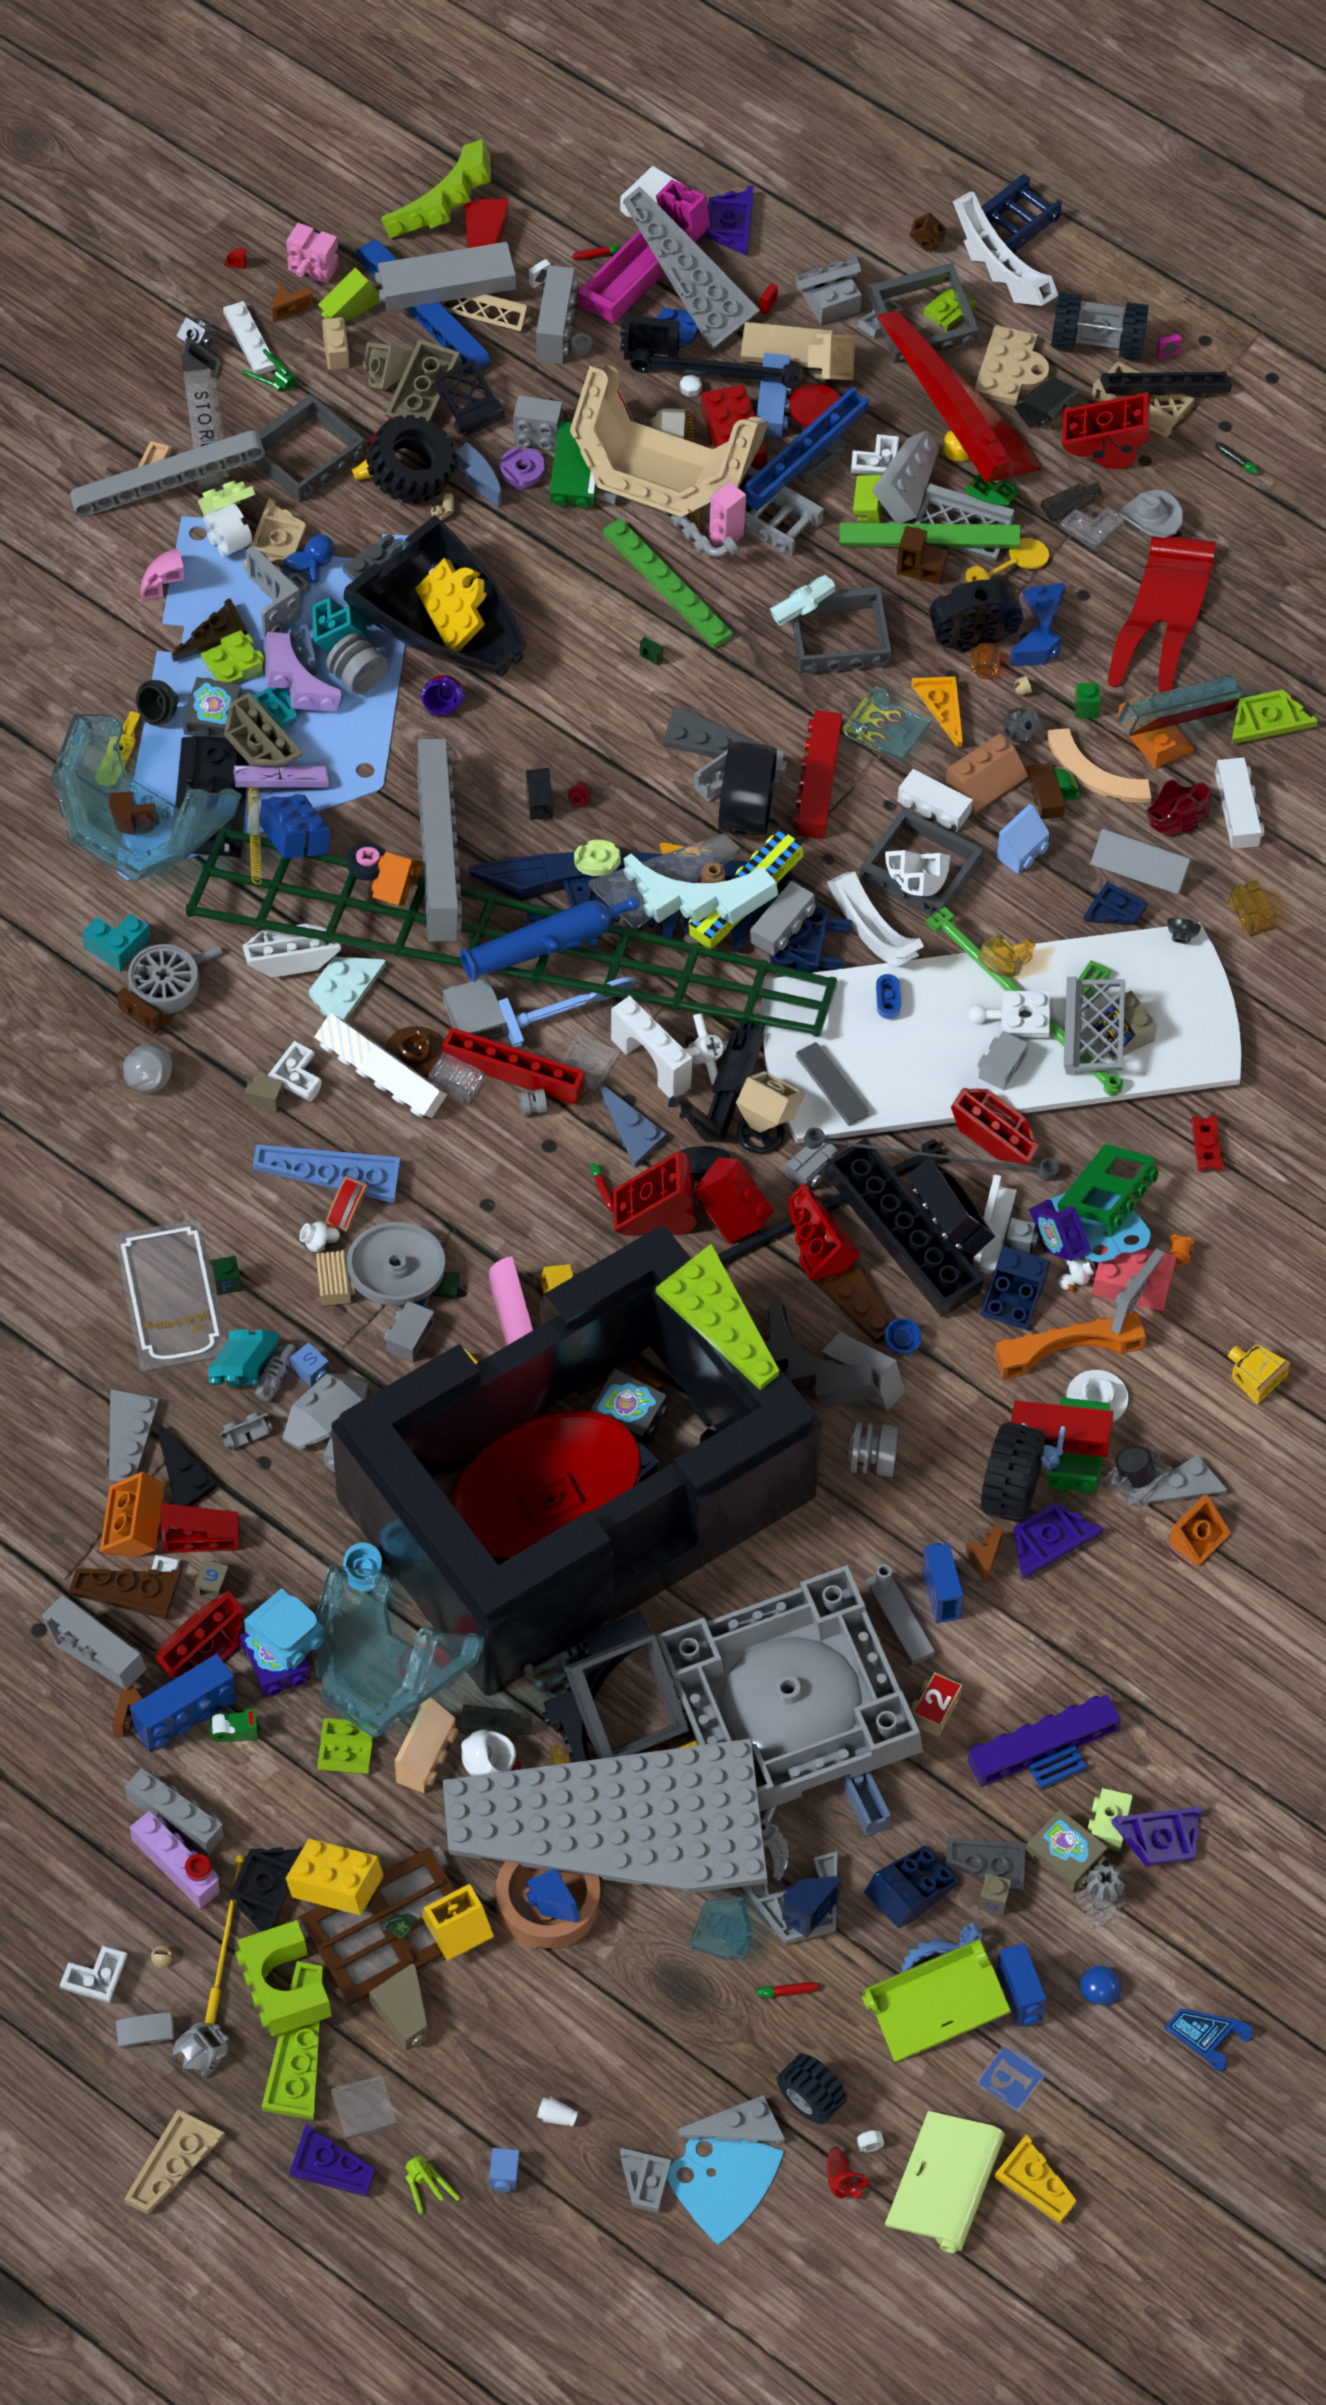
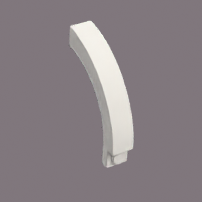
M846 872L827 882L846 919L851 920L852 928L878 957L889 964L900 966L919 956L917 950L924 947L921 939L903 937L884 921L866 895L855 872Z

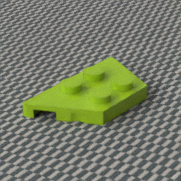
M1284 690L1240 698L1231 742L1232 744L1313 728L1317 727L1318 721L1314 716H1308L1303 711L1304 707L1292 700L1291 696Z

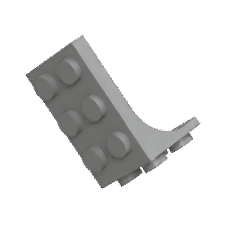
M252 545L246 549L248 578L273 601L261 611L263 636L266 638L267 632L280 633L281 630L299 620L301 617L300 593L296 583L291 578L288 579L278 565H273L263 551H259Z

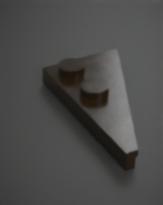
M230 598L224 602V606L217 613L213 612L208 620L202 622L191 633L190 639L184 644L181 642L175 648V651L171 653L173 662L221 645L222 638L240 630L244 635H247V629Z

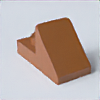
M281 283L271 303L272 321L276 322L313 308V293L310 288L288 294Z
M994 1525L991 1534L986 1533L983 1545L971 1541L967 1542L966 1554L983 1581L988 1582L1002 1540L1003 1527Z
M133 1685L127 1690L123 1688L121 1690L112 1724L115 1737L124 1738L126 1729H131L132 1717L130 1706L142 1700V1697Z

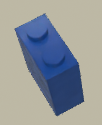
M931 1544L924 1548L922 1574L935 1623L959 1620L961 1617L963 1593L950 1544Z
M1022 1943L1000 1950L996 1972L1017 2027L1024 2025L1026 2027L1034 2026L1040 2020H1043L1046 1997L1026 1945Z

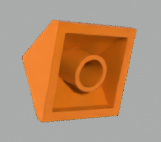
M1204 1494L1172 1526L1169 1544L1195 1565L1199 1566L1231 1532L1209 1496Z

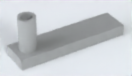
M881 1564L877 1567L876 1575L866 1579L865 1585L911 1666L933 1657L935 1651L892 1578L891 1567L887 1564Z

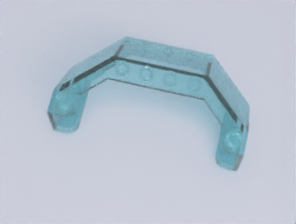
M73 714L51 779L53 786H57L60 797L58 799L62 817L66 818L69 830L66 831L68 840L133 881H138L187 859L234 817L242 795L233 789H223L220 793H208L203 789H191L187 792L182 807L179 809L132 780L126 774L119 749V742L123 734V726L120 720L110 714ZM133 791L137 805L155 803L159 815V826L136 827V835H129L119 831L114 824L109 808L110 793Z
M329 1565L316 1612V1620L324 1627L325 1636L322 1645L316 1649L318 1658L314 1660L317 1678H322L324 1689L320 1692L321 1701L371 1737L377 1738L477 1664L480 1653L483 1650L484 1638L477 1633L465 1635L439 1632L434 1628L423 1627L418 1631L414 1646L411 1648L392 1635L386 1604L392 1589V1583L388 1575L380 1570Z

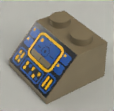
M1132 990L1125 993L1123 1056L1153 1042L1157 1027ZM1112 1006L1104 1015L1110 1021H1113L1119 1015V1011ZM1101 1017L1092 1024L1099 1033L1109 1025ZM1112 1028L1103 1037L1112 1043L1118 1038V1033ZM1099 1039V1041L1106 1049L1108 1046L1102 1040ZM1112 1050L1109 1052L1113 1060L1118 1058V1055Z

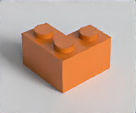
M385 852V855L381 856L378 863L380 872L378 878H375L372 884L371 891L374 892L372 897L395 905L405 906L411 883L418 882L423 861L399 853Z

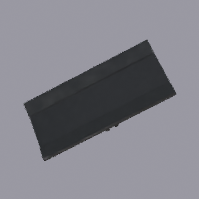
M191 736L181 739L171 855L187 853L210 854L221 826H227L228 829L243 832L247 787H236L233 770L234 766H249V763L227 738ZM226 838L219 855L241 858L242 841Z

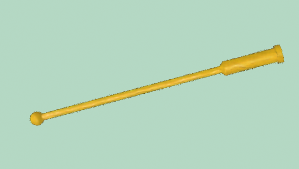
M238 1855L235 1859L237 1867L234 1883L245 1861L243 1855ZM231 1899L215 1984L210 1991L205 2022L213 2026L216 2022L221 1995L219 1986L235 1906Z

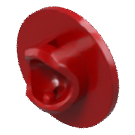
M816 383L805 384L798 387L792 393L789 401L790 412L801 425L809 427L841 397L828 386Z

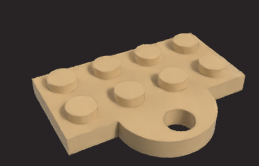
M998 325L994 326L974 388L984 399L1016 405L1021 389L1033 390L1042 381L1048 379L1049 364L1044 356L1034 351L1038 334ZM1039 370L1043 373L1040 375H1036L1033 373V371Z

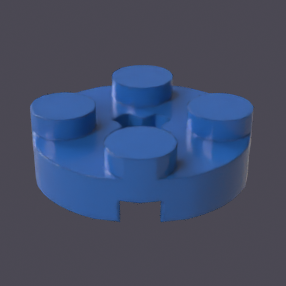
M664 308L661 314L656 317L680 321L679 348H683L684 344L688 342L691 344L695 340L697 325L689 312Z

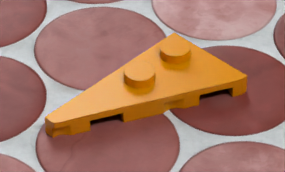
M956 676L912 678V688L955 746L962 747L963 739Z

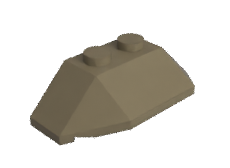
M250 693L230 702L224 736L251 766L286 765L303 756L300 748Z

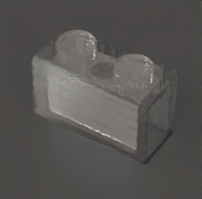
M445 1052L429 1072V1081L442 1091L450 1094L457 1102L462 1103L464 1101L472 1104V1101H474L485 1085V1073Z

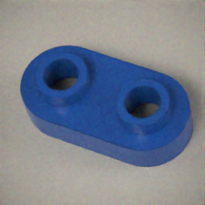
M891 974L881 975L876 981L877 1012L885 1019L897 1017L901 1010L900 982L896 976Z

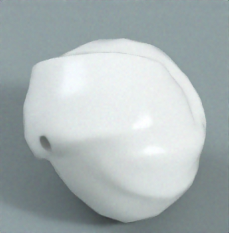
M485 1729L478 1730L461 1743L462 1761L466 1771L471 1776L510 1771L515 1762L516 1751L514 1744L508 1737L498 1732Z

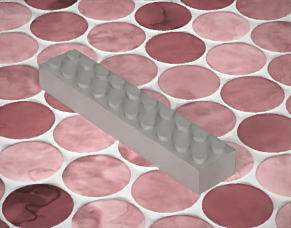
M418 739L417 780L428 941H457V931H461V917H457V915H462V901L457 900V898L461 897L460 883L456 882V880H459V866L454 864L458 863V849L453 848V846H457V832L452 831V829H456V816L451 815V812L455 811L454 798H450V795H453V781H449V779H452V765H447V762H451V748H446V739Z

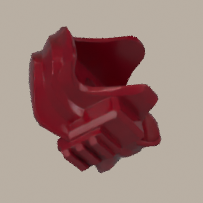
M1174 780L1167 781L1155 801L1146 809L1150 826L1165 836H1173L1181 830L1188 834L1198 829V822L1206 819L1209 815L1210 788L1203 782L1191 787H1185Z

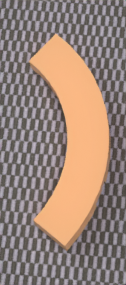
M1070 728L1047 730L1048 744L1054 757L1058 759L1063 768L1075 776L1079 784L1104 797L1108 795L1119 798L1124 802L1151 803L1148 779H1129L1108 773L1095 766L1080 752L1071 736Z

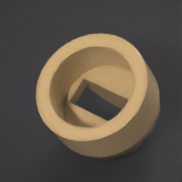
M1027 676L1020 677L1015 681L1013 688L1018 695L1022 696L1032 693Z
M159 1945L153 1949L151 1953L153 1965L157 1968H166L171 1964L172 1952L167 1946Z

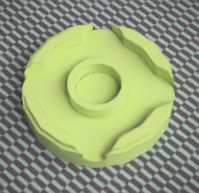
M591 840L588 841V845L583 846L582 844L574 852V862L576 868L583 874L603 876L612 873L621 864V854L619 848L617 849L615 844L610 841Z

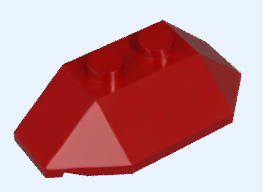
M962 1088L951 1105L959 1131L998 1160L1027 1165L1039 1147L1027 1119L989 1089Z
M229 1590L201 1607L162 1643L154 1658L170 1677L177 1678L216 1654L223 1661L239 1646L244 1609Z

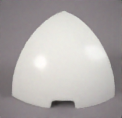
M906 850L885 852L889 874L892 879L899 883L903 891L917 896H931L943 886L949 871L950 855L942 853L917 854Z

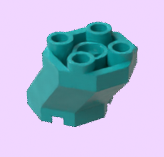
M249 1329L229 1331L228 1342L208 1367L209 1384L223 1385V1382H225L227 1387L240 1388L242 1383L248 1386L258 1385L259 1371L279 1345L278 1332L268 1330L249 1332Z

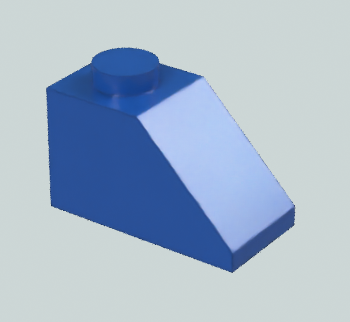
M1037 625L1011 650L1010 665H1045L1051 658L1055 659L1061 651V637L1051 630L1048 634H1044L1039 625Z
M556 1869L527 1880L529 1892L526 1893L527 1899L531 1907L536 1906L541 1915L572 1922L580 1920L576 1902Z

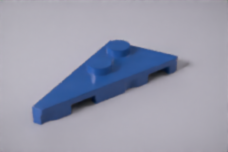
M1064 582L1047 586H1032L1029 589L1022 590L1023 599L1044 634H1048L1051 630L1052 620L1056 618L1062 602V594L1066 592Z

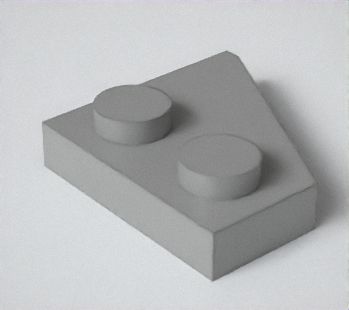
M621 2148L620 2158L632 2207L658 2213L671 2160Z

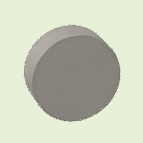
M579 333L572 337L571 350L575 354L586 355L592 351L593 340L589 335Z

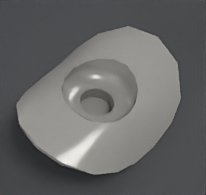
M1151 490L1140 493L1135 499L1127 503L1119 513L1122 518L1145 533L1163 539L1175 535L1183 525V509L1180 502L1165 490Z

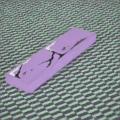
M234 766L233 770L236 787L327 788L329 783L326 766Z

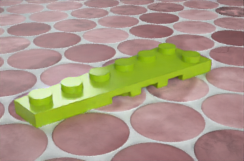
M297 1961L290 1991L319 1981L322 1982L323 1966ZM320 2021L279 2034L262 2103V2111L314 2120Z

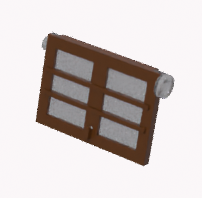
M438 1845L431 1848L428 1847L383 1871L384 1876L361 1916L319 1905L299 1916V1921L301 1922L299 1926L304 1939L310 1938L349 2006L368 1997L370 1991L412 1963L416 1970L444 1956L422 1918L425 1906L455 1891L444 1872L445 1869L449 1868L448 1861ZM402 1919V1920H397V1921H394V1922L388 1924L389 1922H391V1921H393V1920ZM405 1921V1926L409 1927V1929L404 1931V1935L396 1937L401 1932H394L397 1928L396 1925L390 1926L396 1922L401 1924Z

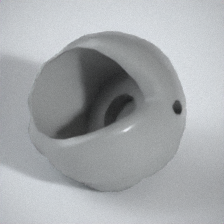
M148 1043L136 1047L126 1056L123 1063V1077L126 1084L130 1088L144 1094L158 1092L166 1086L171 1078L173 1067L171 1057L165 1049L155 1044Z

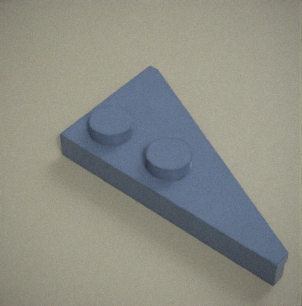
M603 1086L600 1089L603 1102L610 1112L611 1120L618 1135L622 1139V1145L628 1152L631 1165L635 1168L666 1140V1133L607 1087Z

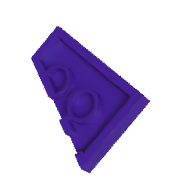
M306 2124L290 2170V2176L367 2197L375 2175V2169L350 2152H345L336 2146L332 2140L327 2137L324 2138Z

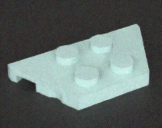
M333 957L310 988L309 996L320 1007V1011L325 1017H328L331 1013L346 1021L386 967V961L383 959Z

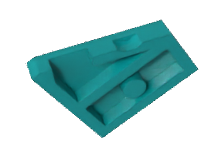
M269 687L252 696L281 729L296 723L297 714L291 706V696L288 695L286 688Z

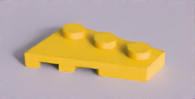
M1026 2134L995 2173V2178L1058 2224H1061L1076 2205V2199L1058 2175L1054 2174L1046 2163L1047 2160L1041 2153L1039 2154L1033 2146L1032 2140Z

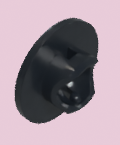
M697 1146L681 1150L690 1159V1174L693 1175L695 1180L704 1177L718 1157L730 1158L729 1153L725 1150L711 1146Z

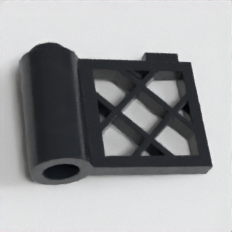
M474 359L434 378L433 386L439 396H444L456 420L454 427L458 434L467 436L505 418L501 403L493 396ZM471 367L475 374L474 381L462 378L463 371ZM446 378L457 380L455 389L452 390L445 387L442 380ZM459 382L472 386L469 395L457 391ZM474 387L482 389L487 397L483 399L472 397ZM455 396L466 399V406L458 410L454 403Z

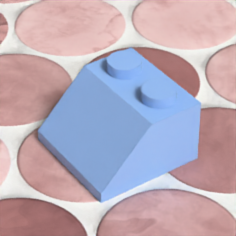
M1031 804L1023 809L999 833L997 859L1017 874L1024 868L1028 869L1034 859L1039 854H1044L1049 847L1050 832Z

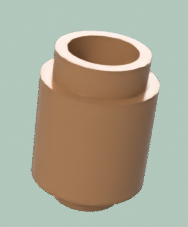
M708 863L702 868L701 883L725 881V869L721 864Z

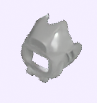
M198 2022L176 2040L172 2055L182 2052L185 2055L183 2068L201 2070V2076L205 2078L216 2069L221 2058L227 2054V2043L230 2041V2038L221 2031L219 2024L213 2026L206 2022ZM207 2031L211 2033L220 2046H211L202 2033Z

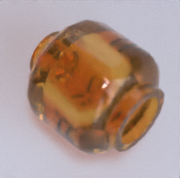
M990 643L979 644L971 652V671L982 679H988L992 675L997 674L1000 668L1001 657L999 650Z

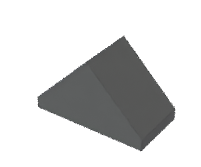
M185 338L181 355L183 376L208 379L217 378L221 360L191 338Z

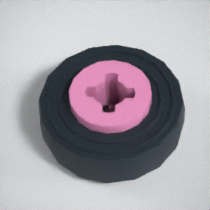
M372 843L356 845L347 855V869L357 879L364 881L374 880L378 878L380 869H378L379 860L382 855H385L386 851L381 846Z

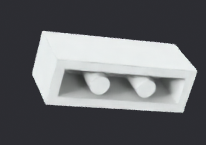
M912 769L898 788L897 801L904 807L911 808L921 813L924 817L937 821L943 827L958 832L971 814L973 799Z

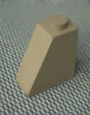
M412 1963L369 1992L371 2005L406 2050L412 2046L417 2047L421 2045L428 2036L427 2021L416 1967Z

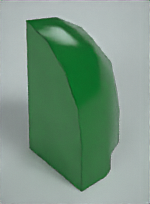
M1053 767L1063 800L1081 799L1075 776L1065 768Z

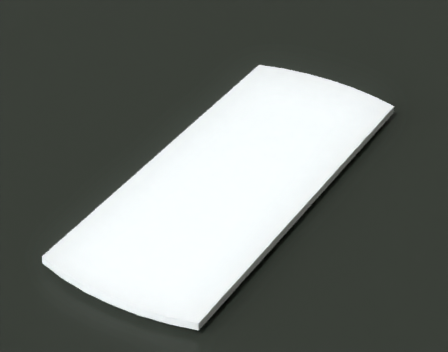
M1168 926L983 950L982 952L1023 991H1050V1017L1064 1031L1067 977H1077L1078 980L1090 960L1112 970L1109 979H1125V993L1132 990L1157 1027L1153 1042L1123 1056V1070H1106L1110 1075H1118L1123 1081L1121 1093L1118 1092L1117 1096L1107 1095L1103 1090V1084L1090 1071H1076V1074H1066L1064 1068V1046L1050 1033L1049 1037H1017L1028 1043L1027 1056L1005 1090L980 1079V1068L977 1067L982 1055L987 1056L992 1040L995 1037L999 1038L1001 1035L1002 1019L986 1018L982 1023H974L969 1019L968 1012L976 1004L982 1005L986 1009H1002V991L1005 990L967 953L914 959L900 966L884 963L815 972L813 974L837 978V987L822 1029V1035L814 1037L808 1033L765 1025L762 1044L767 1072L806 1093L795 1118L785 1122L795 1142L798 1144L805 1143L804 1136L811 1127L820 1128L825 1134V1139L828 1140L955 1123L951 1105L962 1088L989 1089L1022 1114L1238 1085L1241 1074V1042L1239 1022L1232 991L1216 950L1202 926L1199 934L1191 938L1190 944L1172 941V934L1169 932ZM1093 968L1086 980H1090L1097 969ZM1101 972L1097 980H1100V978L1104 974L1103 972ZM884 974L894 975L900 982L901 1010L899 1015L893 1019H885L877 1012L876 981ZM790 977L764 979L763 982L764 989L822 1001L826 986ZM1091 987V989L1089 990V992H1088L1087 995L1085 996L1086 998L1089 996V994H1090L1091 991L1093 990V987ZM1110 987L1105 993L1111 999H1114L1120 993V987ZM1101 995L1092 1004L1099 1010H1102L1108 1004V1001ZM762 998L761 1015L814 1025L819 1011ZM1089 1007L1082 1012V1017L1088 1022L1097 1013ZM1026 1010L1019 1013L1023 1018L1031 1016ZM1088 1028L1081 1034V1039L1088 1044L1096 1035ZM1099 1040L1091 1047L1098 1055L1105 1050ZM817 1042L867 1107L869 1115L848 1126L796 1058V1052ZM1087 1050L1086 1052H1087L1093 1059H1095V1057ZM1109 1053L1102 1058L1107 1063H1118V1058L1113 1060Z

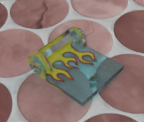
M873 687L843 725V731L850 739L903 761L931 724V720L891 704L889 692L885 688Z

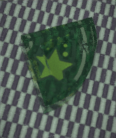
M411 1914L389 1916L381 1922L380 1928L402 1941L417 1921V1917Z

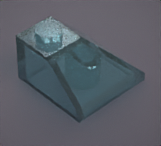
M742 1897L705 1900L688 1946L724 1960L744 1959L753 1937L745 1900Z

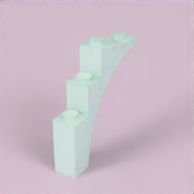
M632 854L623 858L625 864L623 871L630 881L634 880L637 884V888L643 896V909L649 917L653 916L658 923L680 909L684 917H689L695 924L716 910L722 919L726 918L731 924H734L778 895L776 881L763 867L729 881L689 883L673 880L644 866Z

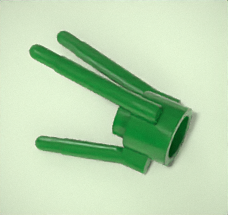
M266 349L262 350L263 353L278 368L273 376L275 382L247 370H242L243 374L270 385L277 391H280L281 388L285 391L291 389L297 380L296 376L273 353L270 354Z

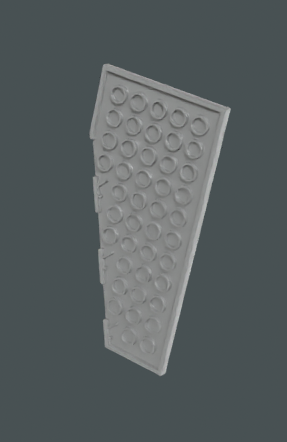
M751 1738L443 1780L448 1850L451 1855L482 1859L483 1857L519 1863L524 1867L549 1871L556 1869L557 1872L568 1871L599 1876L604 1880L628 1884H648L679 1889L684 1893H697L768 1883Z

